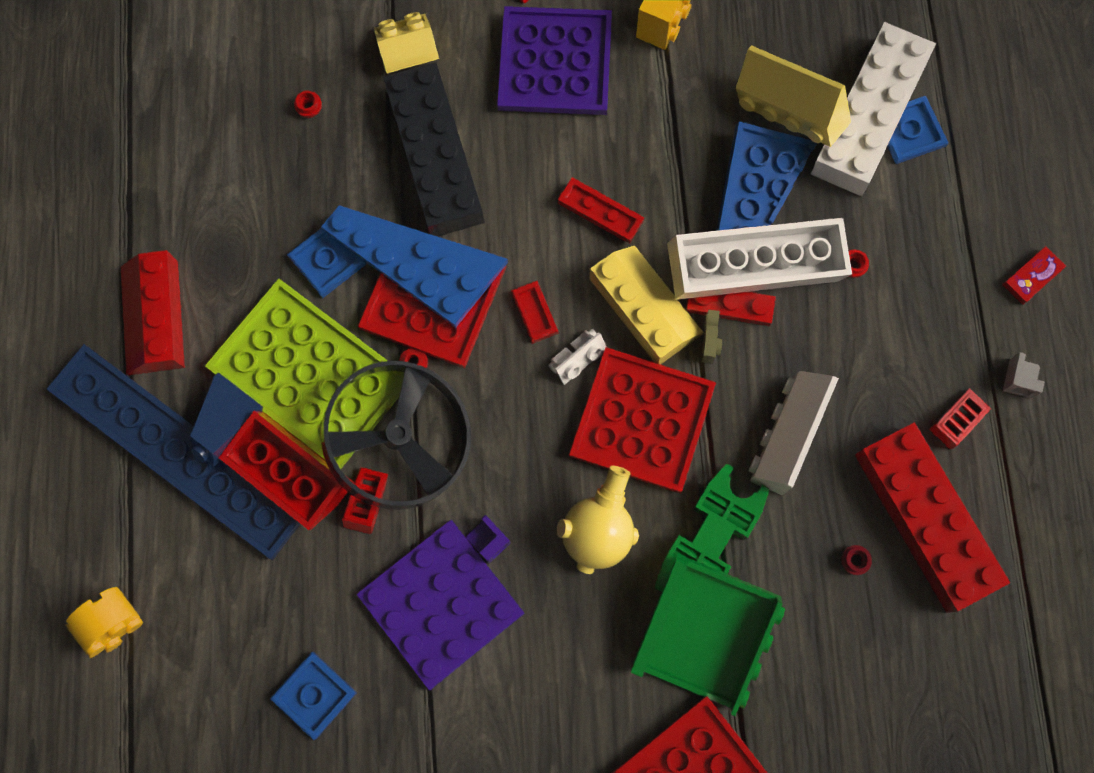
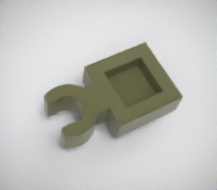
M708 310L706 314L701 363L712 364L716 355H721L722 339L717 338L720 311Z

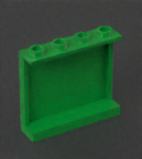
M677 554L633 661L631 673L642 677L644 672L703 697L708 696L710 700L731 708V715L736 716L739 707L744 709L750 695L747 687L750 680L756 681L760 673L762 663L758 661L762 652L768 653L773 641V635H770L774 624L779 625L784 616L785 607H782L781 596Z

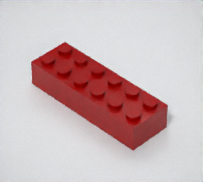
M915 422L855 454L856 459L946 613L958 612L1011 583Z

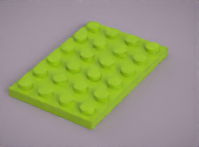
M278 279L208 361L205 367L214 374L219 372L263 406L264 413L325 459L321 446V425L324 412L333 394L343 381L359 369L388 360L282 280ZM381 371L363 376L351 383L334 402L330 413L328 432L372 431L400 397L405 373L400 371ZM354 452L334 457L340 469H342Z

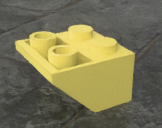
M414 12L404 16L405 19L394 22L393 19L380 22L378 27H374L386 73L439 59L426 14L420 15L419 12Z

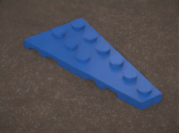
M738 122L735 126L716 231L771 225L817 143L797 136Z
M340 205L321 226L323 231L455 328L508 263L506 258Z

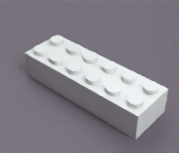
M884 22L847 97L851 123L831 147L824 144L811 175L863 196L936 43Z
M843 218L675 235L667 243L676 300L838 282L852 275Z

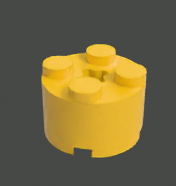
M112 587L99 593L102 599L95 602L89 599L78 607L66 620L68 623L66 627L89 658L95 657L104 649L107 653L116 649L123 642L121 640L123 635L134 632L143 624L139 614L118 587Z

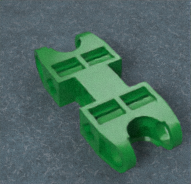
M726 463L706 486L693 509L706 517L692 542L680 535L676 538L662 562L654 588L662 592L677 554L728 574L732 566L720 560L719 557L732 534L743 540L749 537L763 512L769 488L761 484L757 492H754L752 496L748 498L736 497L730 489L731 478L729 477L734 467Z

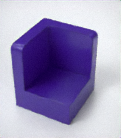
M484 515L481 518L482 522L466 538L491 563L511 542Z

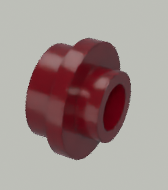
M852 545L843 551L841 564L849 574L862 575L870 569L872 557L863 546ZM853 555H857L860 558L859 566L852 564L851 557Z

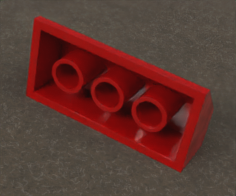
M167 250L137 254L121 266L126 374L135 375L185 368L178 261Z
M254 410L219 456L220 460L307 530L313 529L333 511L348 493L334 478L325 459L264 412Z

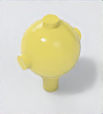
M610 466L606 480L601 488L597 489L595 496L585 498L576 503L569 510L565 519H561L558 522L557 535L563 539L567 552L577 562V569L583 573L592 574L594 569H604L616 565L626 557L632 545H635L638 541V530L634 528L629 513L623 507L626 501L624 490L630 472L622 467Z

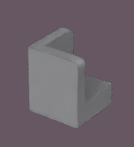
M1019 352L1010 358L1003 391L1032 399L1043 392L1045 382L1037 380L1040 366L1025 361L1026 354Z

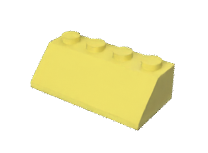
M752 45L749 47L736 85L739 103L746 111H754L763 115L770 122H778L792 132L804 134L815 143L821 142L831 147L851 123L845 85Z
M635 246L615 251L590 268L591 282L654 363H664L704 333L681 303L675 299L674 294Z

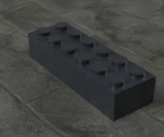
M430 63L383 77L430 234L439 237L485 223L481 204L437 63Z

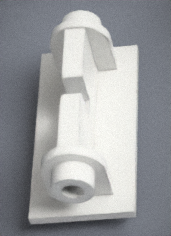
M593 329L590 331L585 330L570 343L576 350L572 353L568 348H564L551 359L552 362L548 366L555 374H558L564 385L571 379L576 378L586 366L600 358L606 345L599 332L596 333Z

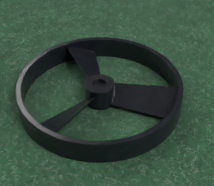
M405 361L374 363L350 375L337 388L330 399L321 425L323 455L328 468L337 482L360 501L375 507L391 510L410 509L421 506L447 490L461 474L468 459L471 445L470 421L465 406L456 391L435 372L423 366ZM376 372H405L395 420L391 421L383 431L328 432L329 418L334 402L351 383L363 376ZM429 383L439 389L447 398L460 424L462 435L461 454L453 474L411 438L412 429L408 423ZM384 443L387 448L399 451L428 496L412 501H390L370 495L358 488L345 476L334 457Z

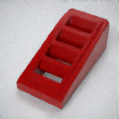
M969 388L929 430L951 450L973 430L991 408ZM967 399H970L980 409L978 413L966 403ZM960 407L973 417L971 421L959 410ZM954 414L966 425L964 428L952 418ZM945 423H950L959 433L956 435Z
M360 467L354 484L366 493L374 494L375 497L382 499L388 474ZM363 480L379 483L378 487L363 484ZM350 495L342 518L343 527L372 534L379 507L369 505ZM359 503V504L371 506V508H370V510H369V509L357 507L356 504ZM353 515L365 517V518H367V519L360 518V517H356V516H353Z

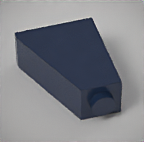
M219 372L213 378L190 435L191 452L201 462L207 461L213 467L221 461L219 456L254 410L263 412V406Z

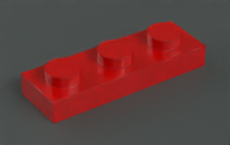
M573 177L558 198V204L629 244L644 222L645 217Z
M740 292L688 298L686 311L688 313L706 315L708 310L720 311L719 318L771 326L776 296Z

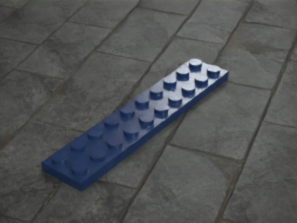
M83 344L47 388L49 392L269 559L273 560L299 527L300 523L222 460L214 467L207 461L201 462L191 452L190 435L194 425L85 344Z

